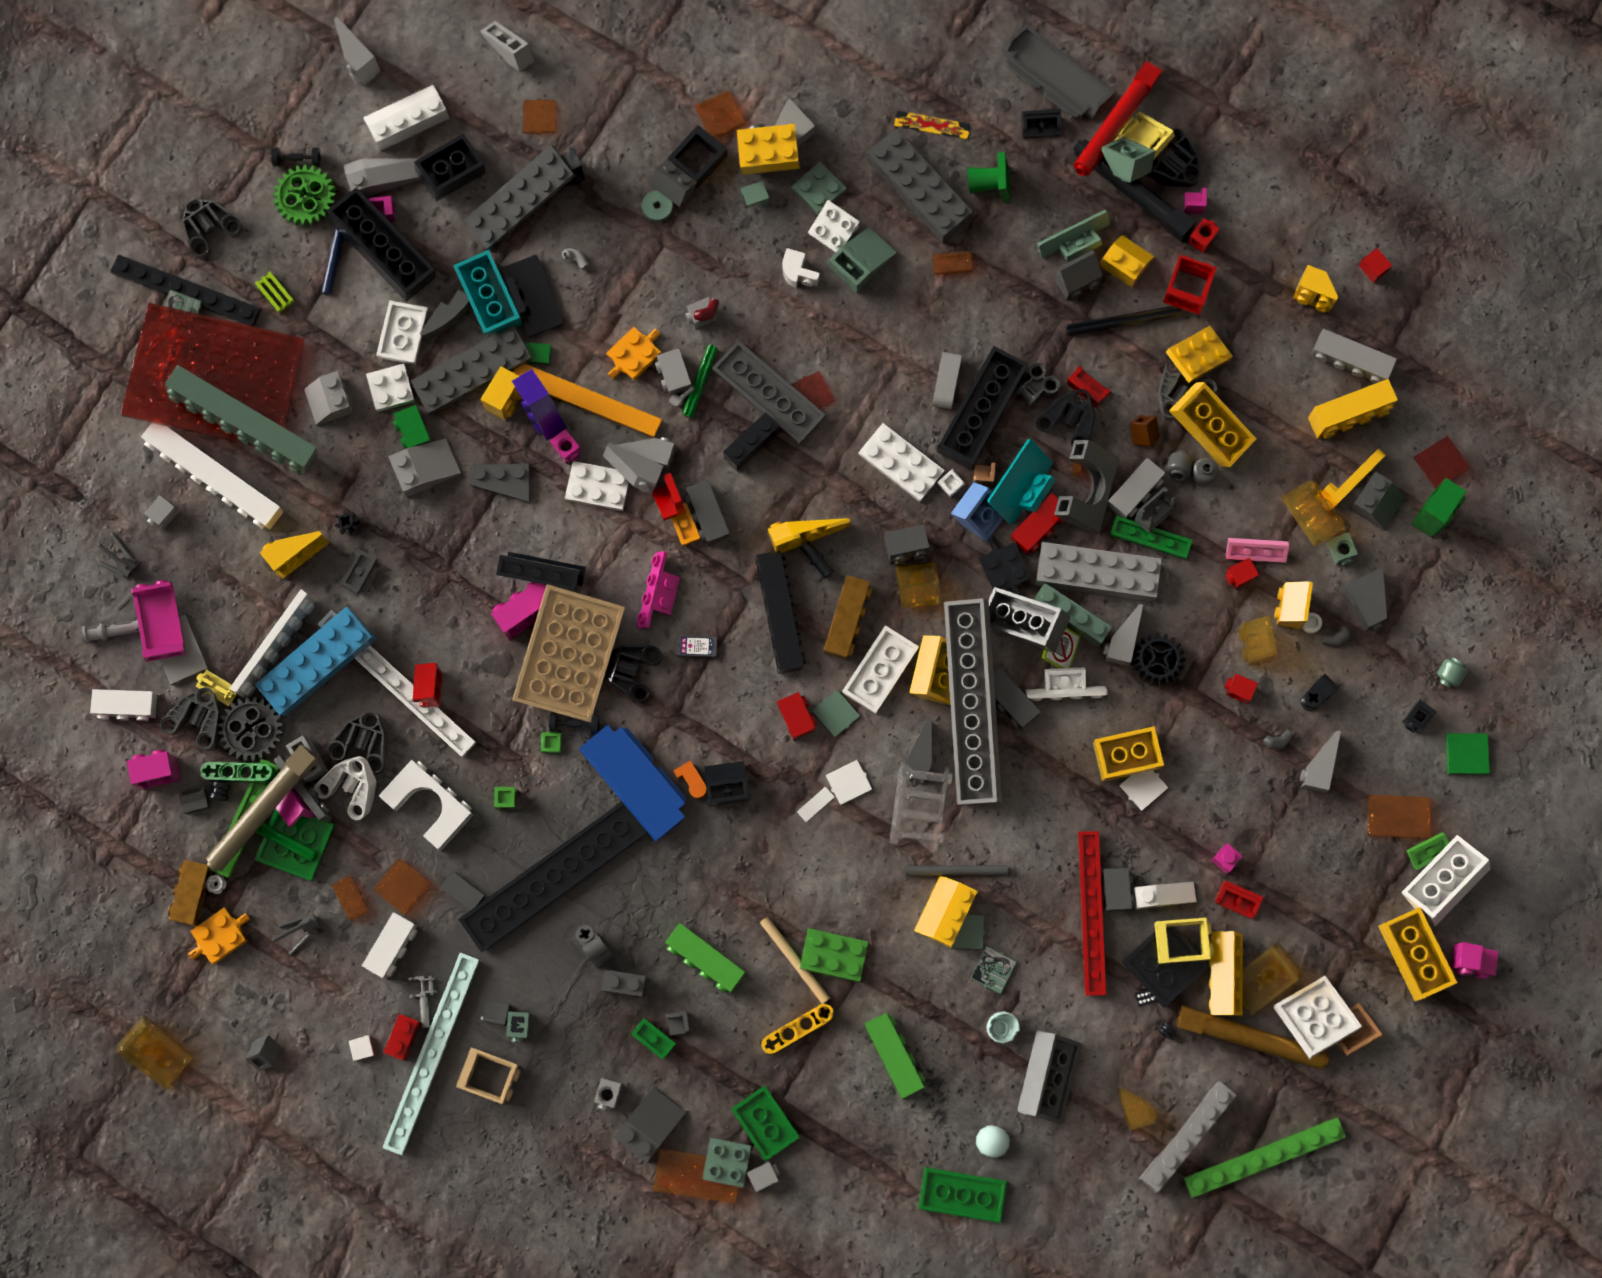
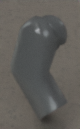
M1286 729L1280 737L1266 736L1264 745L1271 750H1281L1293 738L1294 734Z

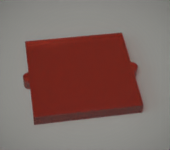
M819 371L807 377L803 376L801 380L791 384L820 410L823 406L834 402Z

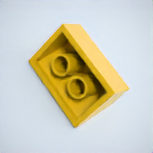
M923 636L910 694L922 699L951 705L946 638L941 636Z
M940 876L914 931L951 949L978 891L960 882Z

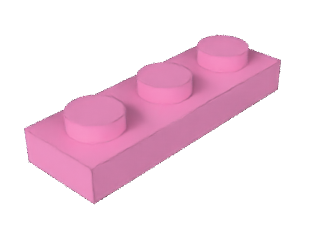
M1228 538L1226 559L1245 560L1250 557L1251 561L1286 563L1289 543L1288 541Z

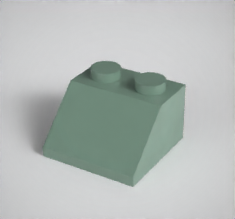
M1125 137L1102 147V152L1113 174L1124 182H1132L1150 173L1152 170L1156 151Z

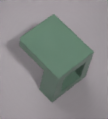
M763 181L741 188V195L747 206L761 203L762 207L769 205V197Z

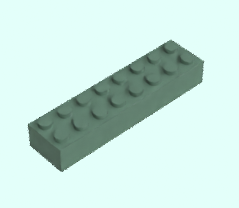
M179 365L176 366L165 383L170 400L177 404L180 402L185 404L186 409L194 414L200 413L204 416L203 419L211 424L217 423L221 426L220 429L227 434L234 433L238 436L237 439L248 445V443L256 446L255 450L259 453L271 455L272 460L280 465L283 463L290 467L289 470L297 475H300V473L306 475L318 456L317 447Z

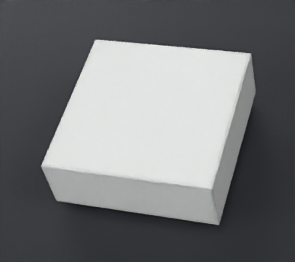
M953 469L937 482L950 498L965 486L964 481Z
M369 1035L349 1041L353 1061L375 1056Z

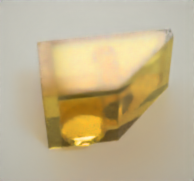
M1124 1088L1117 1090L1129 1130L1155 1124L1154 1119L1157 1118L1154 1106L1150 1107L1149 1102Z

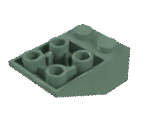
M868 227L842 246L829 259V269L855 293H858L897 252Z

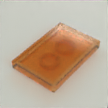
M1368 795V836L1430 838V797Z

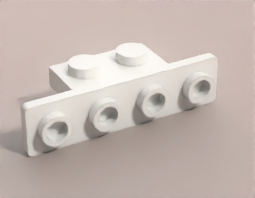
M1085 667L1044 669L1045 688L1025 690V695L1031 701H1040L1042 698L1061 700L1062 697L1081 699L1082 696L1101 698L1102 695H1107L1105 686L1086 687Z

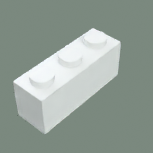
M92 689L90 713L97 716L96 719L109 720V717H117L116 719L121 721H128L129 718H137V721H149V718H156L157 694L152 691Z
M393 912L363 962L362 967L381 978L387 979L388 976L391 977L396 969L395 963L398 958L402 959L406 953L407 948L405 946L408 941H412L416 936L417 925Z

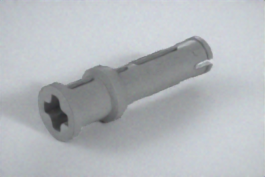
M138 620L112 625L100 623L99 626L88 628L87 626H82V636L85 644L100 639L106 641L108 637L140 632Z

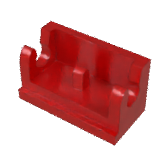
M1081 366L1074 371L1066 383L1074 391L1078 389L1089 391L1093 406L1096 409L1111 392L1110 389L1105 388L1083 371ZM1079 392L1078 394L1087 401V395L1084 392Z
M437 663L415 665L413 701L420 702L419 707L422 708L440 707L441 669Z
M1225 880L1222 882L1214 903L1253 919L1264 897Z

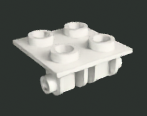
M828 200L808 233L837 252L847 243L852 233L858 230L860 221Z

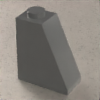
M1381 567L1347 584L1343 588L1365 631L1370 628L1372 631L1379 629L1383 626L1382 622L1387 619L1384 571Z

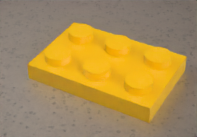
M1211 326L1193 334L1166 351L1188 383L1224 364L1233 357Z

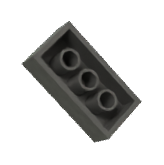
M994 587L989 598L991 632L1055 654L1071 618L1066 612L1060 608Z

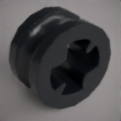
M1162 1021L1161 1027H1157L1156 1030L1167 1039L1172 1040V1035L1176 1034L1177 1031Z

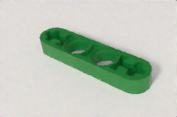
M206 762L200 768V775L203 779L210 782L271 783L276 777V770L266 763ZM232 767V775L226 778L225 770ZM251 768V775L248 778H244V770ZM211 769H213V770H215V771H218V774H217V773H210V774L208 775V774H207V771H210ZM267 770L269 771V774H267V775H265V776H263V775H261V774H258V771H259V772H266Z

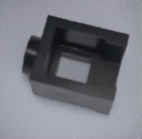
M1419 700L1414 704L1402 722L1406 724V729L1412 733H1420L1437 711L1422 700ZM1418 711L1426 716L1422 723L1413 718Z

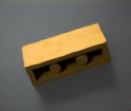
M184 860V864L180 865L178 872L180 876L179 883L175 885L173 891L175 896L174 902L170 904L168 909L169 920L198 926L207 892V879L212 873L206 864Z

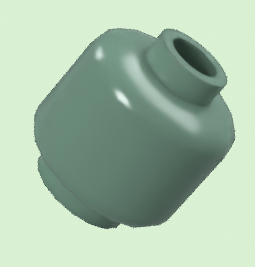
M1454 657L1452 659H1445L1437 671L1438 677L1441 678L1440 683L1449 688L1452 685L1455 687L1460 686L1468 674V670L1465 668L1467 665Z

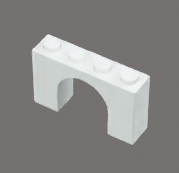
M411 760L382 791L379 797L397 812L418 791L430 790L437 793L442 802V812L438 820L423 836L439 851H442L473 817V814L470 812L472 808L465 801L458 802L455 799L457 794L449 787L445 790L440 785L442 781L433 774L430 777L425 772L428 768L420 761L415 763Z

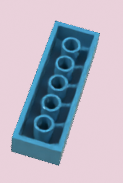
M346 606L259 680L255 686L279 715L287 716L377 640V637L353 608Z

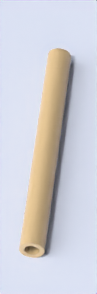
M769 917L763 919L760 924L822 1004L830 999L828 994L810 971L799 969L801 959Z

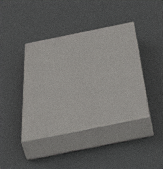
M186 615L179 617L186 655L160 660L170 685H175L209 669Z

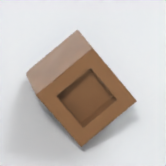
M991 463V466L975 465L973 482L985 487H993L995 463Z

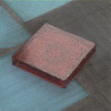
M1448 436L1413 457L1435 489L1445 478L1451 481L1470 469Z

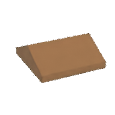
M1360 1003L1349 1009L1361 1024V1029L1336 1043L1338 1048L1347 1057L1383 1036Z

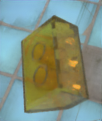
M1311 480L1286 493L1281 499L1313 546L1316 547L1327 543L1331 538L1336 537L1346 529L1343 526L1344 521L1332 510L1331 502L1321 494L1320 486Z

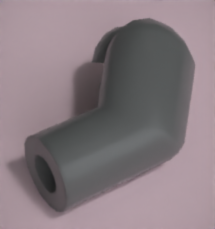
M1341 627L1335 636L1323 635L1322 645L1342 646L1350 639V630L1347 627Z

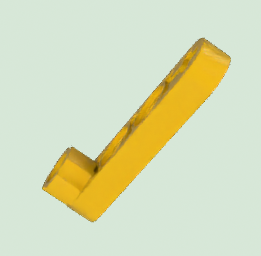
M1377 449L1339 489L1330 483L1319 496L1332 508L1336 507L1386 454Z
M820 1004L774 1031L763 1039L762 1049L768 1054H774L823 1026L833 1018L832 1007L827 1004ZM821 1008H824V1010L829 1009L828 1018L819 1017ZM815 1012V1016L820 1022L818 1025H816L815 1019L810 1015ZM804 1018L811 1019L813 1023L812 1027L808 1030H804L800 1025L801 1020ZM785 1029H793L795 1036L792 1040L783 1038V1031ZM779 1033L780 1039L785 1044L780 1046V1042L774 1045V1050L766 1049L767 1040L774 1041L778 1039L775 1035Z

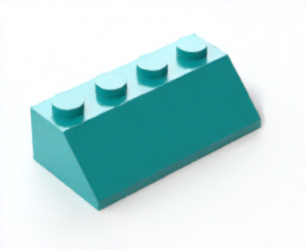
M489 250L453 265L485 335L499 333L512 325L515 328L523 325Z

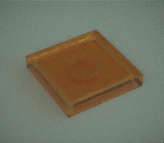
M729 90L694 105L706 132L714 138L745 126V121Z
M399 858L373 890L403 915H406L431 883Z

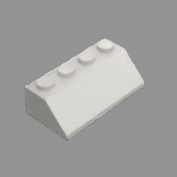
M433 85L364 117L380 151L449 119L446 108Z
M1457 835L1402 891V895L1415 909L1420 907L1426 920L1436 926L1490 870L1489 859Z

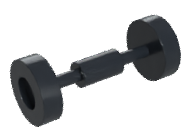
M272 147V166L280 167L281 159H289V161L312 159V165L320 167V148L313 147L311 155H303V153L281 155L279 147Z
M551 712L549 732L556 733L557 725H567V727L572 728L589 726L591 727V734L596 735L599 732L600 717L599 715H593L591 723L573 719L558 721V714Z

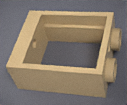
M471 1048L456 1087L500 1104H505L512 1097L513 1090L511 1087L514 1081H518L521 1070L518 1069L520 1065ZM479 1056L511 1068L501 1097L469 1086Z

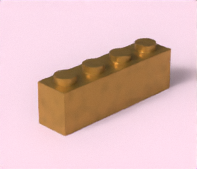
M849 575L846 576L824 647V654L846 661L848 655L852 656L855 645L852 644L853 638L859 635L861 626L858 625L860 618H864L867 608L864 607L865 599L869 600L872 588H869V581Z

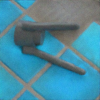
M111 533V537L128 559H119L103 545L98 544L97 546L117 562L118 569L101 561L98 564L119 574L122 578L125 576L130 578L138 569L137 561L130 555L116 535Z
M306 913L301 917L279 924V928L299 922V925L278 935L272 941L276 942L301 928L304 933L309 931L289 952V955L292 956L311 936L318 933L316 928L320 927V924L313 913L309 915Z

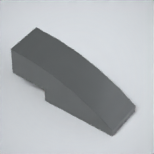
M458 290L448 305L443 302L439 304L420 332L423 340L428 341L439 336L458 323L467 314L472 306L465 293Z

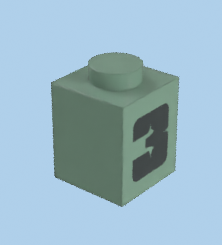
M508 1012L506 1037L512 1038V1042H524V1038L529 1039L531 1014Z

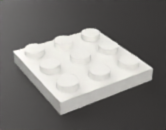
M1326 976L1274 1006L1278 1015L1310 1059L1360 1030L1362 1027Z

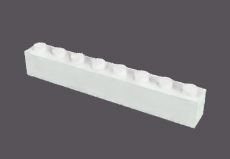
M156 418L141 436L145 441L144 445L153 452L155 449L161 453L159 455L168 463L172 460L176 463L175 467L184 474L186 471L192 475L190 478L199 485L201 483L207 485L206 490L214 496L217 493L223 497L221 500L228 506L235 505L238 507L237 512L245 518L248 516L254 519L253 523L259 528L263 529V527H266L270 530L284 511L277 504Z

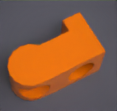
M691 760L673 771L678 780L681 778L685 779L689 786L690 795L694 799L701 800L706 796V785Z

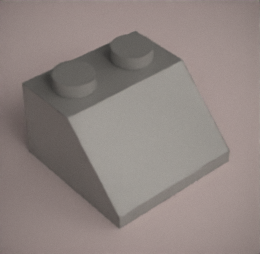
M338 371L318 377L304 389L317 426L354 413L343 379Z

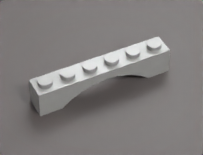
M1216 1082L1180 1131L1151 1162L1139 1179L1154 1192L1158 1193L1236 1097V1094L1223 1083Z

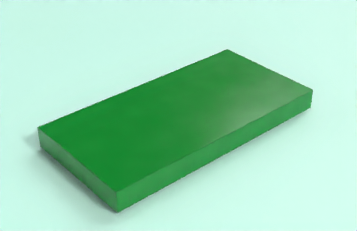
M925 1167L918 1209L1001 1223L1007 1181Z

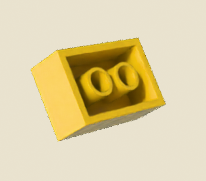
M795 124L737 130L742 175L800 169Z
M1154 726L1095 739L1093 742L1102 782L1159 770L1164 766Z

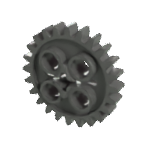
M246 697L245 703L241 699H238L237 706L231 703L232 710L225 709L228 715L220 717L224 720V723L218 724L219 727L223 728L218 734L224 736L219 741L227 743L223 748L225 750L231 749L229 754L231 756L236 754V759L238 760L244 756V761L246 762L249 761L250 757L254 762L257 761V756L265 759L264 753L271 756L270 749H278L275 743H282L278 735H284V732L280 731L279 728L285 725L278 721L283 717L281 715L276 716L277 711L272 709L270 703L266 705L265 699L259 702V699L254 697L251 702V699ZM257 711L256 719L250 720V713ZM241 723V729L238 732H234V725ZM250 726H253V730H254L253 733H250V732H249V731H250V729H249ZM269 726V733L262 736L261 730L263 727ZM253 739L252 746L245 748L246 740Z

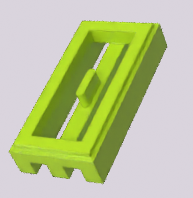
M269 271L268 275L261 277V280L259 282L257 280L255 284L277 312L281 313L294 303V300ZM270 279L276 284V286L288 299L287 302H285L281 298V296L277 293L273 286L268 282ZM263 284H266L267 287L271 290V292L275 295V297L280 301V303L282 304L281 307H279L276 304V302L263 288Z

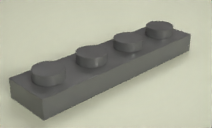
M279 755L273 761L282 770L288 758ZM302 777L294 786L295 790L318 820L328 823L333 819L329 813L331 811L324 802H320L317 798L319 796L317 791L306 784L307 781Z

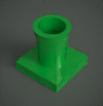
M997 152L998 167H968L970 194L998 189L1003 203L1011 202L1010 166L1005 152Z

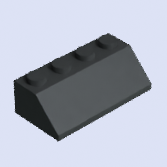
M1042 1031L1036 1032L1017 1112L1062 1124L1081 1046L1080 1042Z

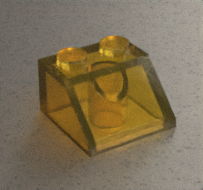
M935 562L895 567L901 608H913L922 605L931 606L941 603L940 583Z
M1270 615L1242 623L1240 629H1238L1239 641L1243 642L1244 649L1241 652L1243 660L1247 662V666L1271 662L1278 654Z

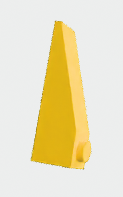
M849 518L776 522L770 526L768 534L775 552L781 551V553L802 546L809 540L812 542L848 528L851 522Z

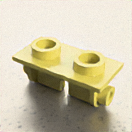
M207 669L204 674L200 673L197 676V688L207 687L214 691L217 700L227 706L231 705L237 693L230 689V683Z

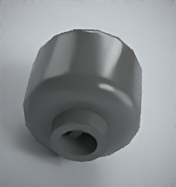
M1183 450L1172 453L1169 456L1166 467L1168 475L1176 481H1183L1189 478L1192 474L1194 459L1188 452Z
M1204 457L1195 462L1191 475L1197 484L1209 485L1215 481L1219 468L1213 459Z

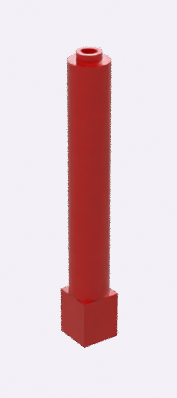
M1145 61L1135 75L1131 85L1075 161L1073 166L1078 175L1089 176L1104 156L1102 147L1114 142L1141 102L1154 88L1163 70Z

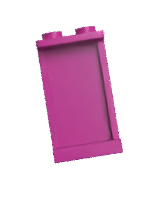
M161 580L157 581L154 585L139 584L136 588L131 589L143 648L142 655L145 662L186 655L172 582Z

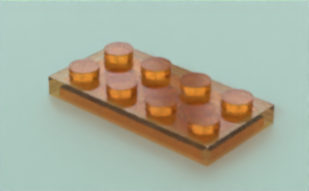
M659 1149L653 1191L736 1203L738 1186L703 1180L707 1158L705 1155Z

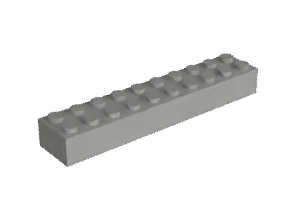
M983 598L944 602L957 804L1002 802L989 600Z

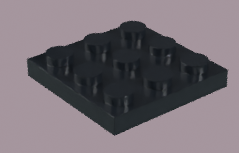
M1166 927L1169 957L1199 955L1174 927ZM1155 932L1122 961L1163 1008L1210 967L1205 961L1159 964Z

